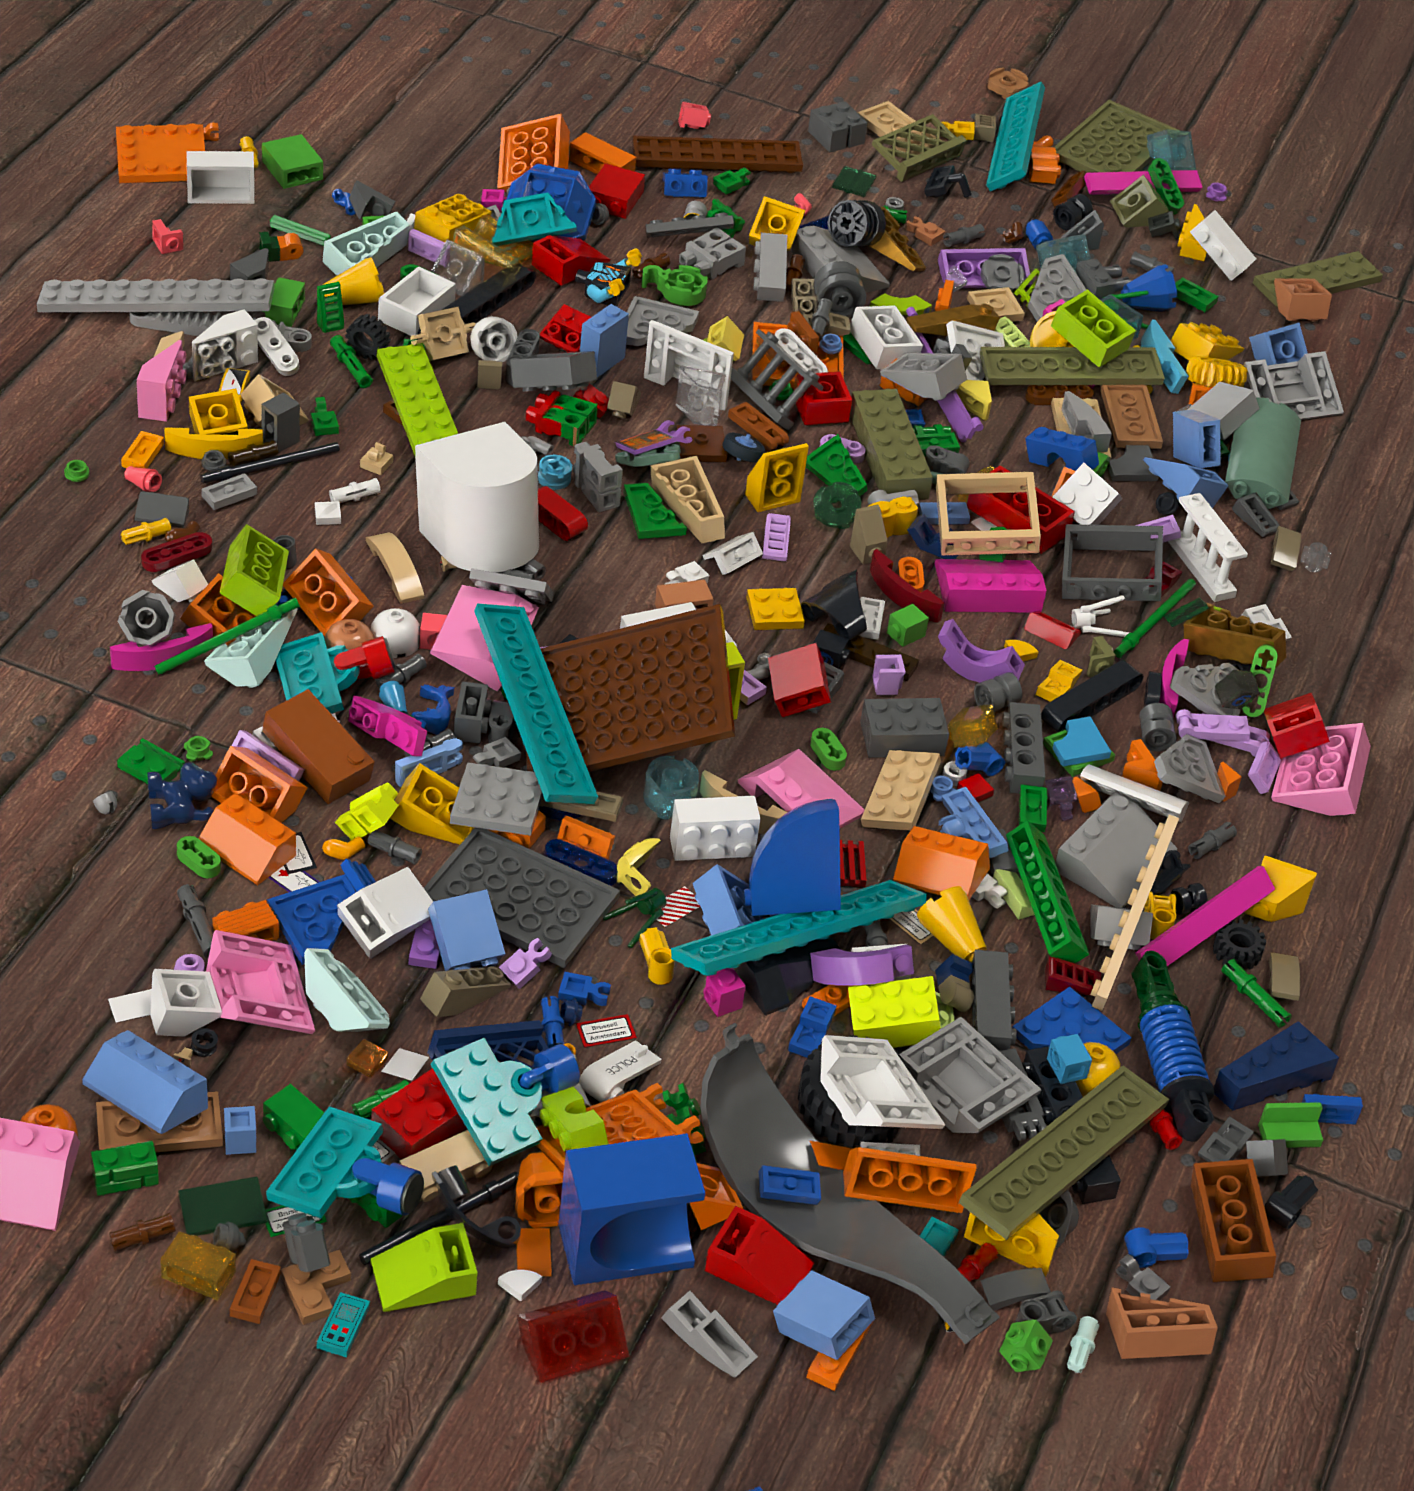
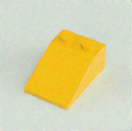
M807 443L763 453L747 477L745 492L746 497L757 512L801 501L809 448Z
M421 763L406 777L395 799L399 806L390 819L409 831L459 845L475 828L450 824V815L459 787Z
M970 1212L964 1238L981 1246L984 1243H990L997 1249L998 1254L1027 1268H1041L1044 1276H1047L1059 1235L1037 1214L1006 1240Z

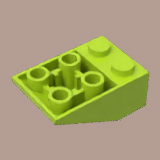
M463 1223L432 1228L371 1258V1265L383 1312L476 1295L477 1269Z

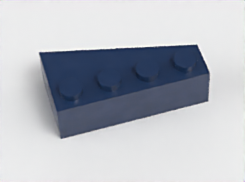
M1298 1021L1219 1070L1214 1085V1094L1233 1111L1264 1101L1265 1097L1270 1095L1280 1096L1286 1094L1289 1089L1295 1087L1302 1089L1311 1086L1312 1082L1317 1080L1322 1082L1330 1080L1339 1057Z

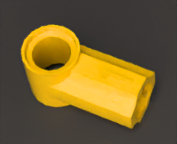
M657 927L648 928L644 933L640 934L639 938L649 967L648 978L655 984H668L673 979L675 960L671 959V949L667 944L664 932L659 931Z

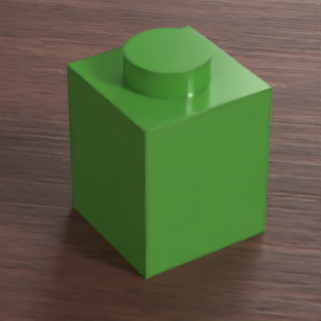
M911 604L890 614L887 633L904 647L925 637L929 618L914 604Z

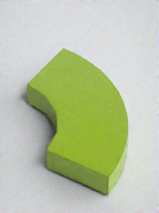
M884 293L870 302V306H896L901 315H907L906 310L909 307H914L918 315L923 314L926 308L930 307L932 309L931 304L916 295L908 298H898Z

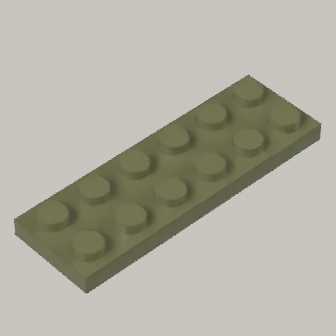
M1357 251L1254 276L1253 284L1278 307L1274 285L1275 278L1315 279L1333 294L1381 282L1383 274Z

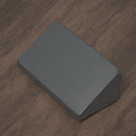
M141 491L138 498L135 521L151 523L167 518L171 526L184 527L190 512L189 498Z

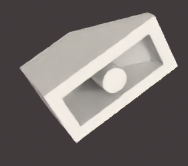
M194 559L171 568L151 580L153 585L177 602L185 599L192 602L208 585Z

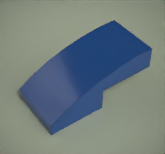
M810 996L789 1043L788 1051L808 1058L812 1050L818 1049V1045L822 1044V1039L827 1034L837 1006Z

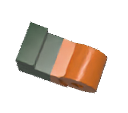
M259 232V251L264 248L269 250V262L294 260L302 256L303 247L297 234L287 233L284 236L270 237L269 232Z

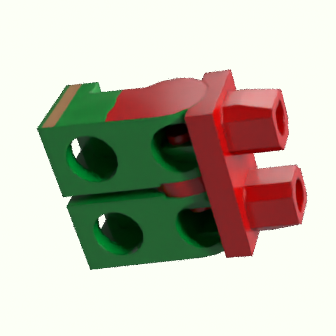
M555 390L550 396L540 393L536 398L535 407L529 406L526 410V422L535 424V432L541 434L544 432L547 435H558L569 439V445L575 446L583 441L586 434L597 423V404L572 396L561 395V392Z

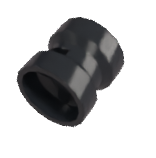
M1200 883L1190 884L1187 888L1178 887L1170 893L1176 895L1175 909L1178 915L1189 913L1191 909L1196 910L1208 902L1205 888Z

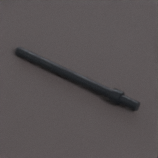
M338 442L233 467L226 465L218 467L216 471L200 474V478L203 484L216 480L225 481L233 476L338 452L340 448Z
M513 1172L498 1181L493 1179L482 1185L481 1190L466 1197L457 1208L464 1213L486 1200L493 1201L502 1196L503 1191L517 1184L518 1173ZM443 1209L360 1253L359 1258L363 1265L371 1262V1258L432 1228H436L452 1218Z

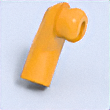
M359 836L348 843L331 839L323 843L322 849L330 857L345 860L364 849L365 843Z

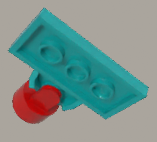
M320 632L282 644L276 658L286 701L309 689L331 714L345 710L340 691L351 686L356 679L373 677L375 680L394 674L395 670H397L387 638L383 636L362 642L361 647L351 650L346 649L345 645H338L328 649L324 635Z

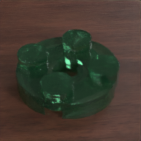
M833 482L831 486L821 487L816 492L813 500L815 518L824 525L833 528H849L851 523L854 522L856 509L862 508L858 491L852 485L844 482ZM838 501H840L842 506L841 508H834L833 505H831L832 503L836 504Z

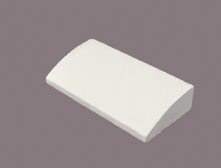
M1090 764L1083 769L1080 775L1081 780L1097 791L1110 796L1117 792L1142 808L1166 817L1169 814L1179 818V822H1182L1189 805L1188 801Z

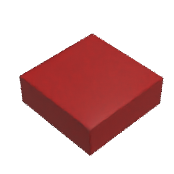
M979 773L961 780L957 784V789L967 787L977 802L992 797L994 794V788Z

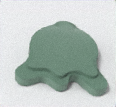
M677 441L637 455H630L627 451L620 452L615 455L616 462L628 466H647L680 459L681 452L680 442Z

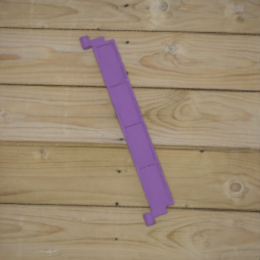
M914 307L907 308L906 313L908 317L918 315ZM914 332L923 344L921 353H933L922 333ZM955 390L949 392L946 398L937 400L961 442L964 443L967 439H972L976 431L983 429L980 419L978 417L971 418Z

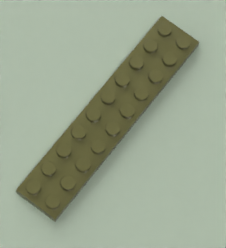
M1122 1066L964 1192L958 1203L1004 1239L1008 1240L1166 1107L1169 1099L1125 1066Z

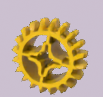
M1195 356L1189 359L1186 367V372L1189 376L1188 380L1214 387L1219 381L1244 387L1247 379V369L1242 364L1223 359Z

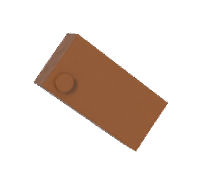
M309 689L265 712L262 732L285 757L305 769L302 776L327 804L370 781L375 763L374 760Z
M1253 1159L1194 1163L1191 1188L1212 1281L1223 1282L1273 1278L1276 1253Z

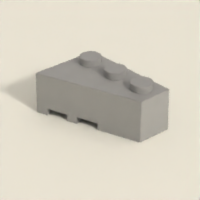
M761 232L760 241L755 242L757 259L754 262V272L757 273V277H754L753 290L757 291V300L783 302L786 290L787 235Z

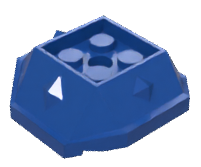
M536 164L511 183L506 200L548 192L554 199L555 204L565 211V215L571 222L576 224L577 232L556 236L586 240L596 205V198L579 171ZM542 238L523 241V243L533 244Z

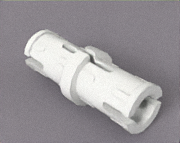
M377 478L357 484L356 482H351L349 486L329 490L331 502L342 503L350 500L356 502L361 497L380 493L381 490Z

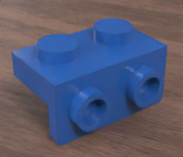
M668 169V173L663 172L664 195L706 197L708 176L702 174V170H689L688 174L681 173V169Z

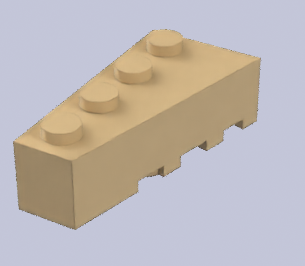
M693 456L651 465L652 488L701 543L724 539V515L698 457Z

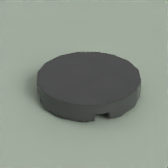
M996 254L990 256L983 263L980 276L988 289L1009 287L1013 293L1024 280L1025 273L1020 263L1018 264L1014 261L1015 258L1009 255Z

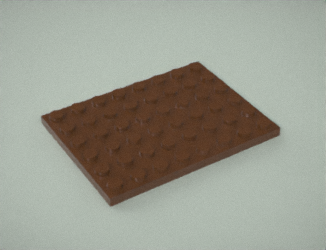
M720 604L541 648L588 772L735 737L724 617ZM526 751L527 771L534 772L528 753Z

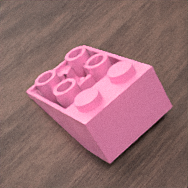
M178 340L142 365L137 377L138 418L167 422L170 412H174L175 399L180 397L181 384H185L187 371L183 370L186 351H182V341Z

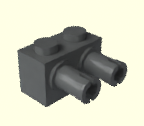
M1097 259L1077 262L1075 273L1086 290L1088 289L1101 301L1102 297H1109V294L1120 292L1123 290L1124 285L1131 282L1129 277L1120 278L1122 276V268L1119 267V264L1104 267Z

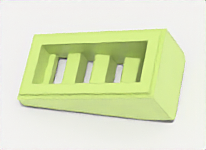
M1004 316L999 319L995 332L1003 333L1005 347H1030V341L1007 317Z

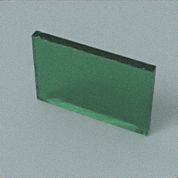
M258 1176L178 1190L187 1238L214 1233L219 1223L232 1222L238 1228L267 1223Z

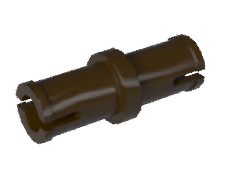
M274 440L259 445L250 444L245 449L229 452L228 460L233 467L275 456L279 450Z

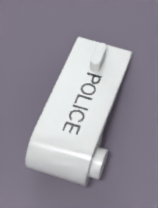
M635 1040L589 1065L581 1074L579 1083L586 1093L601 1103L624 1094L623 1088L626 1082L659 1065L662 1059L648 1050V1046L641 1045Z

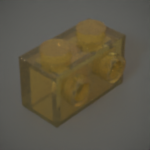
M992 704L963 708L948 725L949 739L953 740L954 748L962 746L977 747L979 744L985 743L998 729Z
M180 1231L161 1258V1278L215 1300L220 1298L236 1273L235 1253L223 1246H215L203 1241L198 1236L188 1235Z

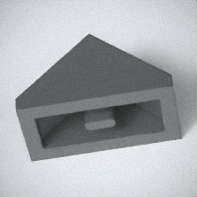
M1094 210L1061 237L1069 251L1099 249L1104 223L1097 211Z

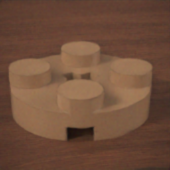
M997 68L991 71L987 86L989 90L1002 95L1006 99L1028 88V77L1017 69L1011 68V72L1004 71L1005 68Z

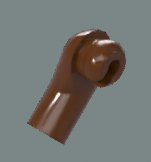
M190 521L186 528H173L167 531L165 540L169 542L199 531L200 526L197 522Z

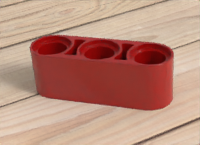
M543 486L538 489V518L543 525L565 541L588 529L587 519L582 512L549 487Z

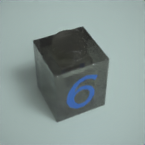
M1232 670L1215 685L1220 703L1224 708L1241 710L1260 694L1253 673L1248 671Z

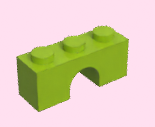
M574 1086L541 1097L543 1109L539 1110L542 1124L544 1127L548 1126L554 1139H559L564 1151L608 1144L604 1121L594 1109L586 1112L584 1098Z

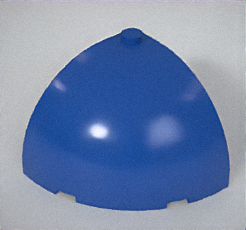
M835 799L817 800L798 806L779 818L765 833L753 856L749 876V889H744L745 906H750L752 916L841 910L839 807Z

